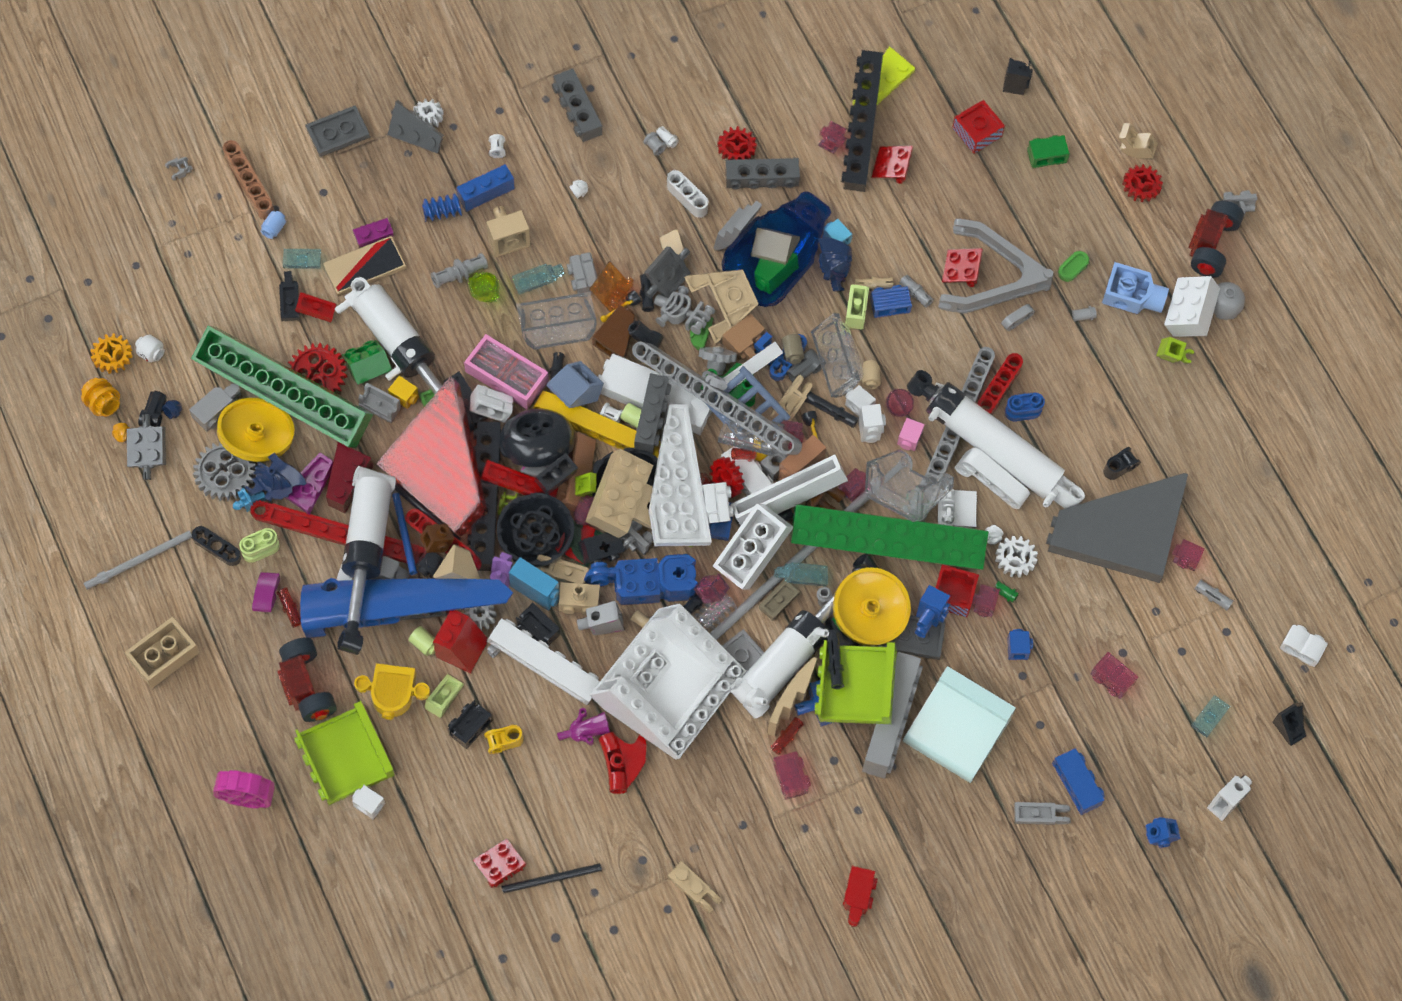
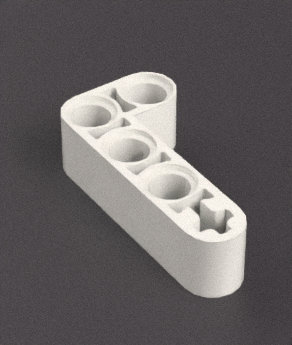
M974 447L966 451L955 466L959 474L964 477L975 476L1014 509H1020L1030 495L1029 490L978 448Z

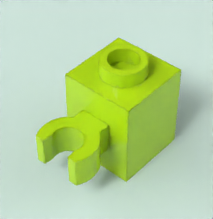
M1167 337L1161 340L1156 357L1172 363L1182 361L1188 364L1191 363V360L1186 358V354H1194V351L1192 349L1185 350L1187 343Z

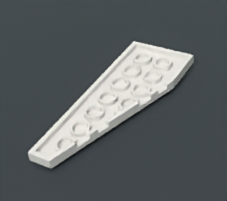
M669 404L666 411L649 505L654 546H708L712 543L687 404Z

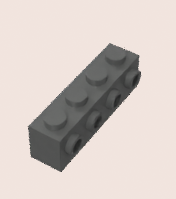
M650 373L635 436L634 449L648 451L653 454L655 446L658 447L660 435H658V430L663 427L664 418L661 417L662 413L666 412L668 401H665L666 395H670L672 384H669V376Z

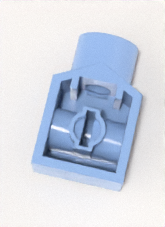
M1115 262L1102 304L1138 314L1144 308L1162 313L1169 288L1153 284L1150 272Z

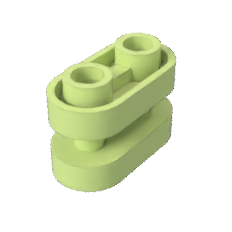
M265 528L244 537L240 541L239 547L244 560L252 563L276 553L279 550L280 544L276 532L273 529Z

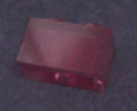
M1109 652L1094 666L1090 674L1096 683L1104 685L1112 696L1118 697L1120 700L1138 679L1136 674Z
M797 751L774 757L773 766L784 800L808 794V789L811 786L808 775H804L802 769L805 768L802 757H798Z

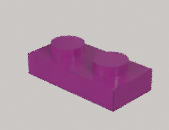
M388 218L352 229L359 248L394 236Z

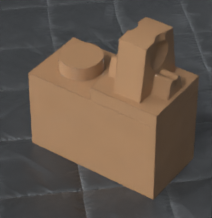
M750 313L722 335V344L728 350L737 353L738 361L744 359L748 361L756 355L754 344L765 334V328Z

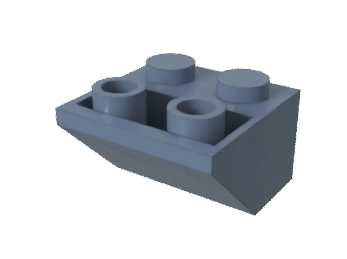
M582 361L567 364L547 383V387L569 408L598 401L604 385Z

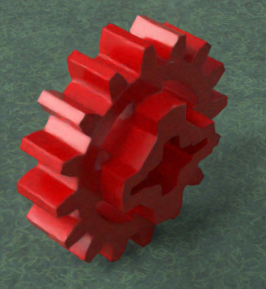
M739 126L736 127V130L730 127L729 132L724 130L723 136L719 135V141L717 142L718 154H722V159L728 158V160L751 159V156L755 155L757 147L756 138L752 137V132L746 133V128L741 131Z
M1142 164L1141 168L1135 165L1134 170L1129 168L1128 172L1124 175L1122 183L1125 186L1124 192L1129 191L1128 197L1134 196V201L1139 198L1141 203H1143L1144 199L1148 202L1151 201V198L1156 199L1163 185V181H1160L1162 176L1156 175L1157 169L1152 171V166L1145 168L1144 164Z
M723 456L713 461V465L710 466L712 470L710 472L712 476L711 482H726V485L730 486L731 498L741 494V490L744 489L742 483L745 480L742 479L743 473L739 472L740 466L736 467L735 460L731 461L730 457L725 458Z

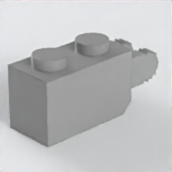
M234 383L224 390L220 387H215L189 409L191 417L206 432L217 427L218 418L223 409L240 399L242 394L240 393L239 386Z

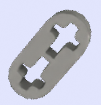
M1026 304L1008 315L1001 324L1007 331H1010L1031 318L1035 311L1030 304Z

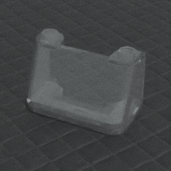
M900 449L868 461L866 464L865 480L867 496L878 504L913 522L923 519L953 489V476L942 473L935 482L912 470L913 461L911 456Z

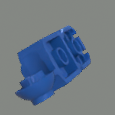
M689 554L666 555L659 563L657 558L619 560L615 567H608V564L605 562H596L590 565V569L584 577L586 583L600 585V587L614 583L616 599L620 605L660 603V599H665L668 602L689 601L691 596L696 595L698 582L695 581L696 560Z

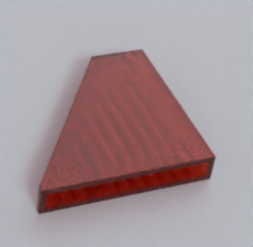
M450 376L376 464L388 475L395 477L398 484L462 537L470 531L471 525L476 519L481 518L487 507L460 384Z

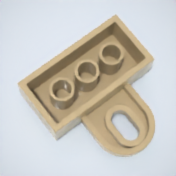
M622 449L612 453L585 522L618 538L628 533L632 521L651 528L647 504L650 503L653 487L648 485L647 481L653 465Z

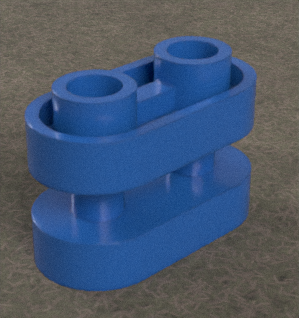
M1036 392L1013 395L1008 399L1005 416L1013 422L1036 419L1042 413L1045 399Z

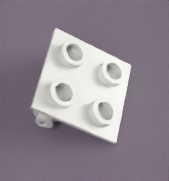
M951 485L945 486V489H938V524L976 527L977 491L954 490Z

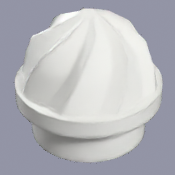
M582 180L572 182L573 184L569 188L576 198L584 197L588 191V184Z
M991 525L985 529L989 531L988 544L995 545L1002 540L1004 533L998 526Z

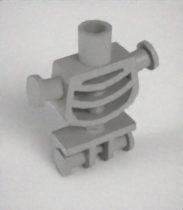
M679 286V292L673 291L669 298L660 294L656 296L654 304L661 307V317H657L656 322L661 327H664L667 321L672 324H679L688 318L685 322L686 330L689 331L691 329L693 333L699 335L701 328H704L706 322L710 321V315L715 313V309L710 305H706L704 311V302L701 301L695 310L691 311V299L686 295L689 293V289L685 286Z

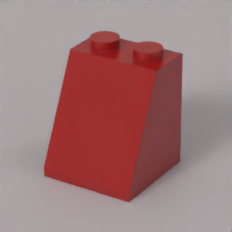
M450 610L433 641L436 658L471 674L488 643V638L469 616L457 610Z

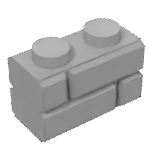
M591 253L570 256L567 270L568 274L573 276V280H571L573 291H577L579 297L599 293L600 285Z

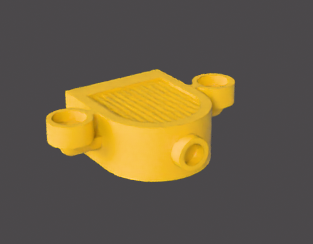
M376 663L372 682L365 675L358 676L354 681L358 692L365 693L371 691V698L375 709L386 720H393L394 717L404 714L410 708L413 696L418 700H426L430 695V689L426 683L415 685L417 676L415 668Z

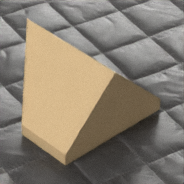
M457 545L452 546L433 575L435 579H480L469 550Z

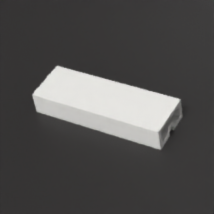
M612 354L610 360L607 359L605 361L603 374L598 375V378L604 383L600 394L626 405L631 403L642 409L650 373L662 374ZM669 380V384H672L670 395H666L667 407L669 404H687L692 432L701 435L712 411L709 407H706L697 413L690 403L696 397ZM666 412L662 413L663 418L666 417Z

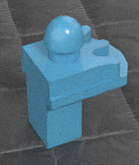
M242 488L241 491L237 492L240 500L233 503V509L241 510L244 507L248 512L253 503L267 499L264 498L265 494L263 492L250 496Z

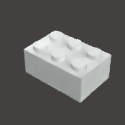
M1211 276L1177 279L1164 324L1174 337L1207 336L1220 287Z

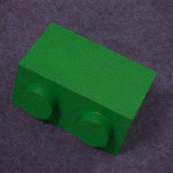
M1053 135L1043 139L1035 138L1029 141L1027 147L1032 168L1067 163L1070 154L1065 135Z

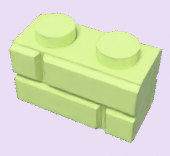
M851 285L845 327L863 329L869 293L868 286Z

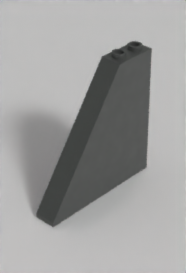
M1179 474L1059 510L1057 517L1053 516L1050 527L1054 528L1053 533H1049L1047 537L1048 552L1160 583L1164 574L1188 474Z

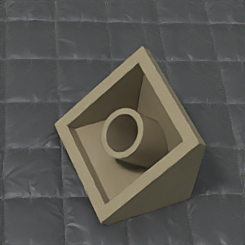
M757 228L751 255L786 265L800 240V236L768 228Z

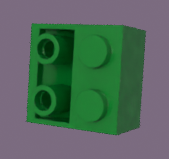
M376 340L363 343V346L346 350V353L342 354L343 359L346 361L345 364L357 385L392 370L385 350Z

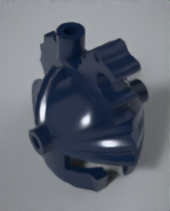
M818 238L821 247L819 263L822 273H824L823 279L831 280L833 292L844 291L840 283L846 281L845 278L850 271L852 248L833 238Z
M274 452L268 457L273 462L270 467L261 462H258V466H255L256 471L253 474L256 475V478L252 479L255 487L251 489L245 486L250 496L266 491L267 494L264 498L271 502L273 498L275 500H282L293 493V487L306 485L307 482L296 468L282 461Z

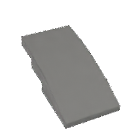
M756 200L752 206L747 204L744 209L739 207L718 232L713 249L717 251L731 245L759 213L762 204Z

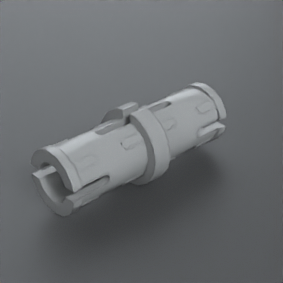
M909 275L904 276L899 283L903 287L908 286L912 298H916L925 308L931 305L934 299L923 290L920 284L915 283Z
M1202 579L1194 589L1209 598L1208 601L1215 602L1226 611L1233 603V600L1219 592L1218 588L1211 587Z

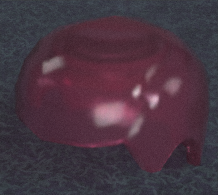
M895 389L888 394L886 408L893 416L904 417L913 410L914 399L907 390Z

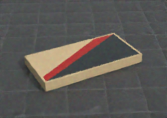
M392 236L323 263L337 296L352 291L351 283L355 278H364L370 284L406 269V265Z

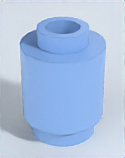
M271 211L261 225L262 229L260 232L269 239L276 237L286 224L284 214L279 211Z

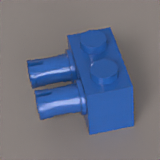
M930 585L920 599L916 617L920 618L917 622L918 627L915 630L917 636L925 638L932 625L937 627L939 622L943 623L948 615L947 611L951 605L948 603L950 595Z

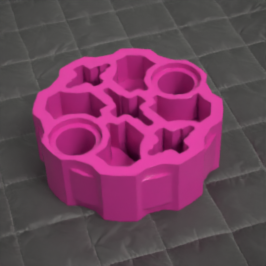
M236 770L220 771L217 773L213 796L235 806L254 809L268 808L271 806L275 783L253 773Z

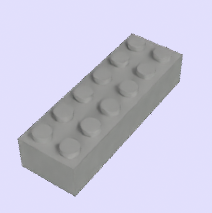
M898 652L892 723L876 724L862 772L885 779L886 773L891 774L901 741L899 737H902L923 666L919 665L921 658Z

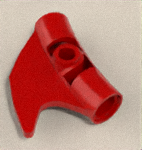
M610 732L598 739L606 761L609 792L612 794L627 793V789L637 778L646 763V738L639 734L636 742L628 744L618 738L614 732Z

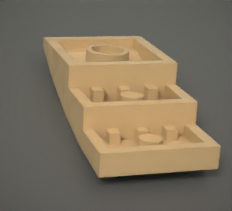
M813 657L797 673L785 689L770 718L767 734L775 736L781 719L789 721L794 704L804 702L809 683H811L815 672L817 658Z

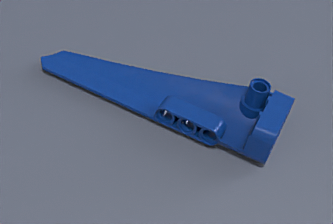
M330 578L323 583L302 586L300 614L302 630L306 637H323L326 635L325 628L347 627L354 580L338 581ZM499 579L366 580L359 628L397 623L400 621V617L505 604L513 592Z

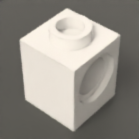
M859 385L855 389H850L845 396V406L858 417L861 406L875 405L876 401L872 395Z
M365 785L361 790L357 789L352 796L353 806L373 820L385 805L384 798Z

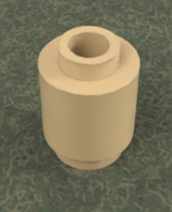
M865 361L861 367L862 385L869 390H873L881 385L880 366L877 361Z

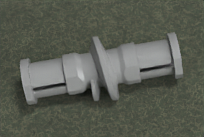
M482 253L478 254L475 258L467 259L463 262L455 259L452 267H447L437 273L432 272V282L437 289L441 285L453 282L456 279L459 283H462V276L467 280L469 275L482 268L487 269V260Z

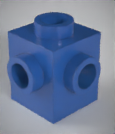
M1159 817L1146 825V835L1151 845L1165 848L1170 846L1171 842L1181 839L1177 820Z

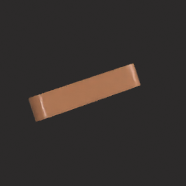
M234 140L226 141L223 145L225 159L256 213L261 219L265 220L270 212L274 211L272 201L239 144Z

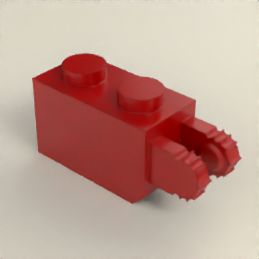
M856 866L851 867L843 901L845 910L850 911L848 925L852 927H857L862 914L866 915L867 909L872 908L874 898L870 897L871 890L876 889L878 878H874L876 871Z

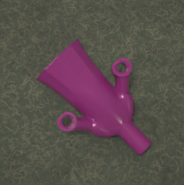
M581 708L577 719L572 722L569 730L557 733L559 741L572 738L576 742L583 741L590 746L593 745L594 736L610 733L605 711L582 721L583 718L587 717V711L585 708Z

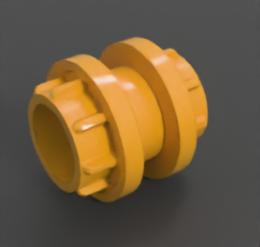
M90 379L81 389L83 404L95 416L107 417L118 410L120 406V393L116 388L112 387L107 379Z

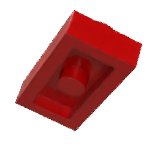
M300 292L295 311L331 323L336 303Z

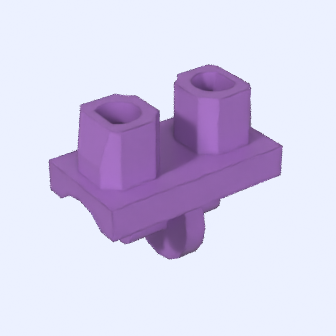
M502 552L499 558L494 556L490 579H499L509 587V571L513 565V562H511L512 555Z

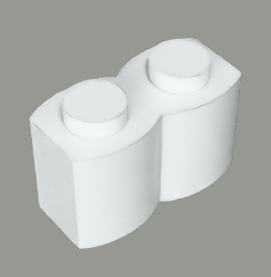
M1292 625L1280 649L1315 667L1328 643L1325 642L1323 637L1307 632L1305 627Z

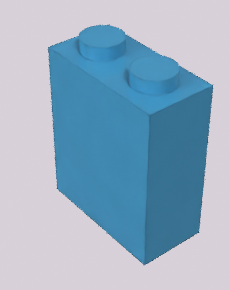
M519 558L509 571L510 587L549 611L552 606L555 607L559 602V582L524 559Z

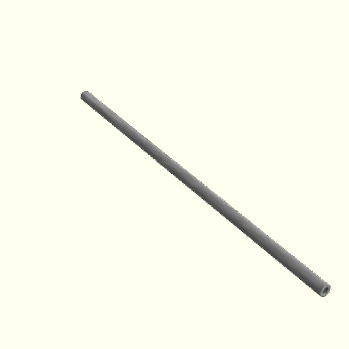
M899 459L843 511L856 512L906 466L905 462ZM805 545L709 634L715 640L720 638L817 547Z

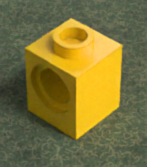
M398 376L388 389V394L399 399L400 405L406 409L411 404L414 405L419 398L418 388L401 376Z

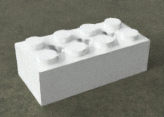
M757 503L713 567L741 589L749 590L789 535L793 526L766 505Z

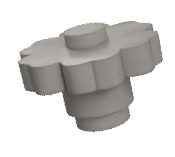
M714 346L699 349V357L708 360L707 368L716 370L717 375H723L726 363L736 362L737 353L723 347Z

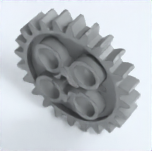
M212 443V449L205 447L206 453L200 452L201 459H195L198 464L193 465L194 471H196L193 473L194 478H196L195 483L199 485L200 491L204 490L205 496L211 493L212 499L218 496L219 501H221L226 496L227 501H229L231 495L237 499V492L241 491L245 486L249 487L248 483H254L252 477L256 476L253 474L256 465L253 464V461H247L234 456L221 443H219V446ZM226 456H230V457H231V458H230L229 460H227V461H224V460H223V458L226 457ZM211 467L215 468L212 472L207 471ZM242 470L240 474H234L235 471ZM221 481L227 482L225 485H218Z

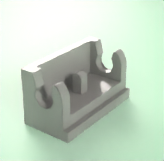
M366 383L364 394L359 395V407L392 423L401 409L400 400Z

